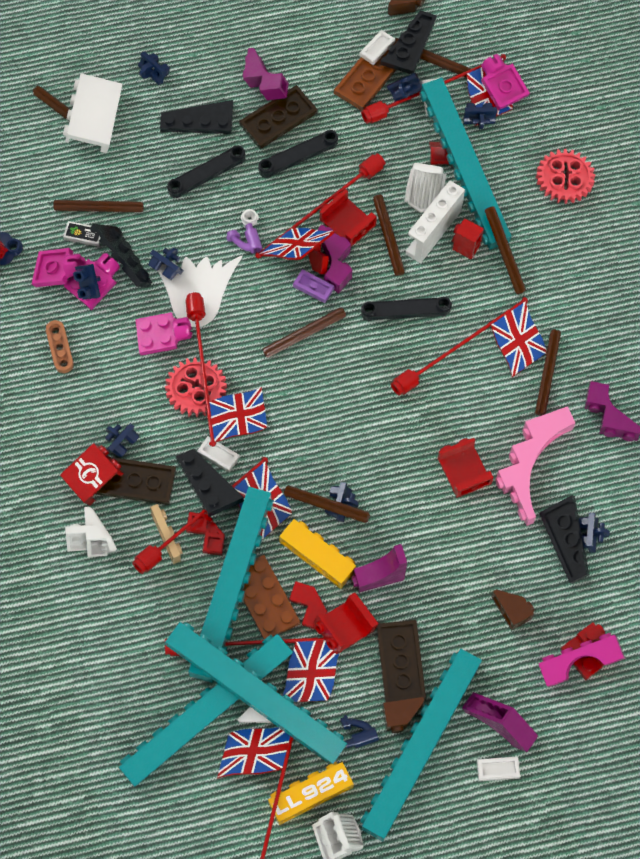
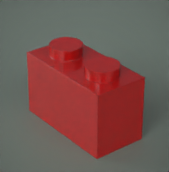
M464 218L462 223H458L453 231L455 235L452 239V242H454L452 250L472 260L481 246L484 228Z

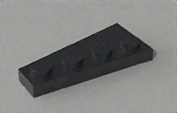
M420 10L408 25L407 30L400 35L396 44L381 59L380 65L408 74L415 73L436 22L437 15Z
M233 100L162 112L160 131L232 134Z
M93 224L89 228L92 233L96 232L100 236L99 242L103 246L109 247L113 252L111 254L113 259L123 264L122 270L136 287H149L152 284L148 272L144 270L139 258L133 253L131 245L125 240L122 231L118 227Z
M194 449L176 456L180 468L208 517L244 502V497Z
M571 495L539 512L568 581L573 584L589 576L576 500L575 496Z

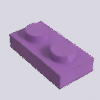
M303 269L293 283L294 288L323 303H326L334 290V285Z

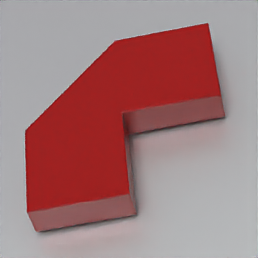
M320 244L308 256L312 270L319 274H326L329 256L320 252Z
M189 512L188 522L199 513ZM204 514L189 526L186 532L205 535L204 554L222 556L225 535L217 527L213 519Z
M295 581L289 601L307 607L302 626L315 629L313 622L319 613L324 616L327 614V610L315 587Z

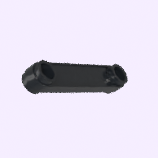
M327 130L287 150L262 159L258 165L259 174L263 178H270L272 175L305 160L334 149L338 144L337 133L333 130Z
M235 145L181 176L171 179L167 185L169 195L172 198H179L218 175L242 164L246 157L244 148Z
M444 296L408 300L368 301L361 307V316L366 321L446 316L451 311L452 303L449 298ZM440 305H445L447 308H441ZM369 309V310H372L373 312H372V313H367L366 310Z

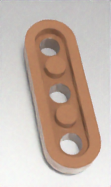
M58 320L50 321L46 325V334L54 366L58 372L68 373L73 369L74 363L64 325ZM58 347H63L62 350H57ZM63 363H67L65 367L61 366Z

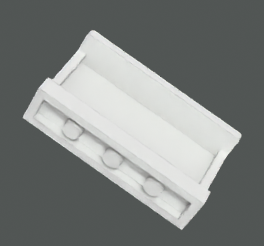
M80 73L79 80L75 79L73 90H76V95L72 94L70 105H73L72 110L69 109L66 120L70 122L69 125H65L63 135L66 136V143H69V139H74L101 146L100 152H108L122 89L121 83Z
M452 181L445 185L409 231L408 235L415 240L407 248L406 255L421 264L460 214L465 189Z

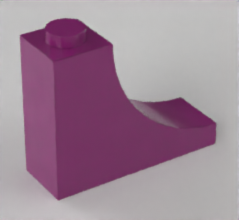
M402 544L395 545L382 558L367 565L354 568L353 576H351L353 587H357L360 593L404 581L407 559Z
M473 692L462 707L465 713L484 722L503 736L513 747L528 752L538 737L535 731L513 707Z

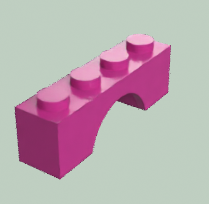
M611 633L600 636V640L594 643L589 640L581 643V647L573 650L570 647L562 650V655L554 657L552 654L542 658L543 662L538 664L547 687L569 680L571 666L582 657H595L606 666L626 659L617 636H611Z

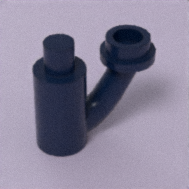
M347 715L340 718L344 730H351V726L363 730L351 735V739L345 740L347 749L353 746L357 749L379 741L375 728L369 723L348 718Z

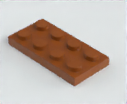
M389 50L374 65L361 57L336 86L334 94L359 110H364L396 71L395 69L380 65L381 59L388 54Z
M265 555L256 558L254 566L251 565L249 572H251L249 583L245 584L243 591H245L243 602L265 640L269 635L274 637L300 625V620Z

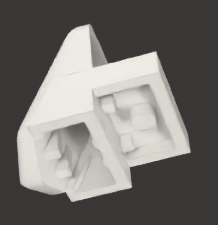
M414 163L410 171L404 202H408L411 207L420 213L425 212L445 186L447 174H443V168Z
M84 507L85 525L73 524L65 527L67 552L87 550L88 557L107 556V553H113L117 550L112 537L91 507Z
M330 812L312 825L323 859H342L352 852L363 849L361 832L353 815Z

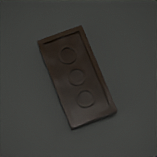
M296 85L287 91L286 98L274 99L241 119L239 125L259 149H262L316 115L318 109Z
M114 458L122 466L120 470L124 474L122 476L114 475L96 493V495L170 505L176 466Z
M417 620L379 623L377 626L385 702L424 697V700H426Z

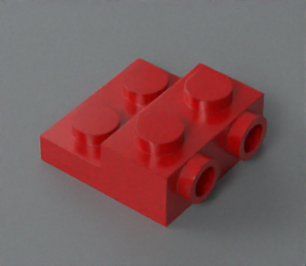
M592 622L573 639L563 645L560 650L562 651L570 647L575 650L580 648V644L591 640L594 643L599 641V637L605 634V630L600 624L595 625ZM590 656L582 657L573 663V666L585 680H588L606 666L599 659Z

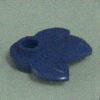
M0 232V241L8 249L4 257L0 259V265H7L12 262L14 256L22 252L23 245L20 240L12 238L9 233Z

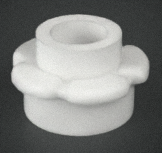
M252 209L245 210L241 215L244 225L251 223L254 226L259 219L258 214Z

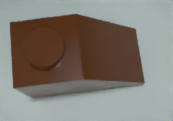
M391 0L388 4V14L392 16L415 12L418 7L424 4L425 0Z
M497 589L493 591L491 598L511 631L532 620L533 612L535 611L534 607L524 597Z
M424 697L383 703L386 731H391L392 733L403 732L422 708Z

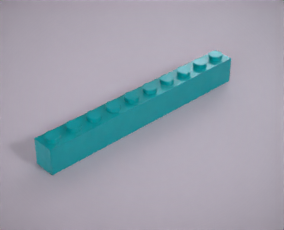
M441 77L422 84L421 100L426 102L427 114L429 118L432 117L434 130L441 137L440 144L448 153L447 160L455 169L453 171L455 179L460 181L461 187L465 189L464 197H467L469 211L474 213V222L484 228L482 236L484 245H487L489 250L498 247L485 213V209L494 206L509 243L512 236L443 78Z
M248 486L201 634L211 640L210 644L215 648L219 646L227 651L225 644L227 639H231L233 633L231 625L233 621L237 620L239 614L237 606L239 602H243L245 595L243 588L245 584L249 583L251 576L249 569L251 565L254 566L257 554L254 553L256 547H260L263 536L260 534L262 529L267 527L268 518H266V515L273 508L274 500H272L271 492ZM192 664L190 665L188 671L190 677L210 683L214 682L213 679Z
M184 622V624L178 623L164 643L167 647L325 762L334 764L347 744L343 741L344 737L340 733L329 731L326 723L320 719L314 720L310 717L311 713L304 707H300V709L293 704L295 702L287 695L281 696L277 693L278 689L271 683H263L260 680V675L252 670L248 672L243 668L245 665L236 658L232 660L226 656L228 652L219 646L215 648L211 645V640L203 634L199 636L193 632L195 629L187 622Z
M278 634L274 637L269 635L262 641L264 646L259 650L255 647L247 654L248 659L243 662L245 665L243 668L248 672L251 670L261 676L260 680L293 653ZM218 683L212 689L210 687L206 688L199 694L202 698L196 703L192 700L184 707L186 711L180 716L175 714L168 720L170 725L165 729L162 727L157 729L152 734L154 738L148 743L146 740L136 747L137 752L133 756L130 754L125 756L120 761L122 765L119 769L131 784L136 787L239 698Z
M461 648L458 654L453 653L449 660V663L452 665L448 671L444 669L439 679L442 683L439 688L434 687L430 698H432L430 704L424 705L420 713L423 716L421 721L414 723L410 731L413 734L411 739L404 741L400 749L403 751L401 757L394 759L390 767L393 769L391 775L384 777L380 785L383 787L380 795L377 793L374 795L370 803L373 805L370 813L367 811L364 813L360 821L363 824L361 830L384 842L482 662L481 659Z

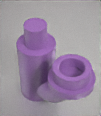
M251 223L245 225L246 231L244 234L247 243L239 239L240 234L237 230L227 232V241L233 242L239 248L250 251L252 254L263 250L257 229L253 228Z

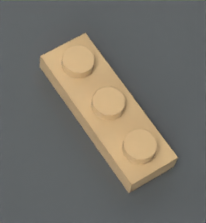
M158 504L150 507L151 515L163 542H166L174 535V531L171 526L168 527L166 524L167 516L164 509L160 510ZM173 540L166 546L172 563L176 564L181 562V554L183 552L179 543L175 544Z

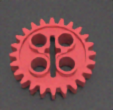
M557 149L556 155L552 151L549 157L545 155L544 160L540 161L536 174V179H538L537 185H541L540 191L546 190L544 196L550 194V200L557 198V203H559L562 199L565 204H567L568 200L574 203L575 198L581 201L582 196L587 197L595 182L594 168L590 167L591 162H585L587 157L580 158V152L574 155V150L567 153L566 149H564L563 153ZM564 163L567 164V170H566V179H567L566 186H567V190L564 189V183H565V174H564L565 165H564Z
M194 357L191 363L187 358L185 365L179 362L180 368L173 366L174 373H168L171 379H166V397L170 398V405L175 404L174 410L181 408V414L188 411V417L191 416L192 412L198 417L199 412H202L206 416L207 409L201 363L197 362L196 357ZM211 360L205 364L206 379L213 382L212 385L207 386L208 393H211L209 401L226 396V390L224 389L227 388V383H224L226 378L222 376V369L217 371V364L211 367ZM191 373L196 374L193 378L188 377ZM181 389H187V390H188V391L185 392V393H180V392H179ZM197 397L204 398L202 401H196L195 399Z

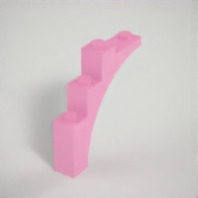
M568 406L526 421L522 432L527 441L513 445L509 454L511 463L515 465L499 470L495 478L497 487L502 489L504 494L511 492V500L514 504H517L519 508L518 515L521 521H525L526 526L533 524L536 518L529 489L532 467L541 452L551 442L573 430L575 421Z

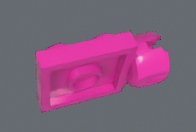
M495 54L493 59L490 56L481 64L486 74L481 81L497 109L501 110L529 96L530 93L513 63L506 65L501 56Z
M70 248L39 251L31 284L35 287L66 284L68 278L73 277V273L76 271L75 267L86 265V260L81 254H73Z
M103 253L97 261L93 262L89 259L86 261V265H94L96 276L101 278V281L97 282L101 297L84 300L78 298L77 291L80 287L79 282L74 280V276L64 285L65 289L90 310L116 284L112 278L120 269V266L107 253Z
M170 312L136 319L138 348L141 356L177 349L179 341L192 338V332H190L192 327L188 317L176 319L173 313Z

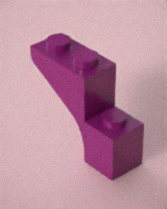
M248 48L247 56L245 57V70L243 71L244 81H246L250 88L259 87L260 93L263 94L266 100L286 98L289 83L283 74L269 73L256 50Z
M322 224L318 228L319 231H334ZM334 233L321 243L325 254L329 256L331 264L329 270L324 275V281L334 285V291L339 294L352 279L353 270L347 263L343 262L351 252V244L345 237H340Z
M590 381L584 409H588L593 413H603L599 433L604 434L606 437H620L625 441H637L640 436V426L613 406L609 398V385Z

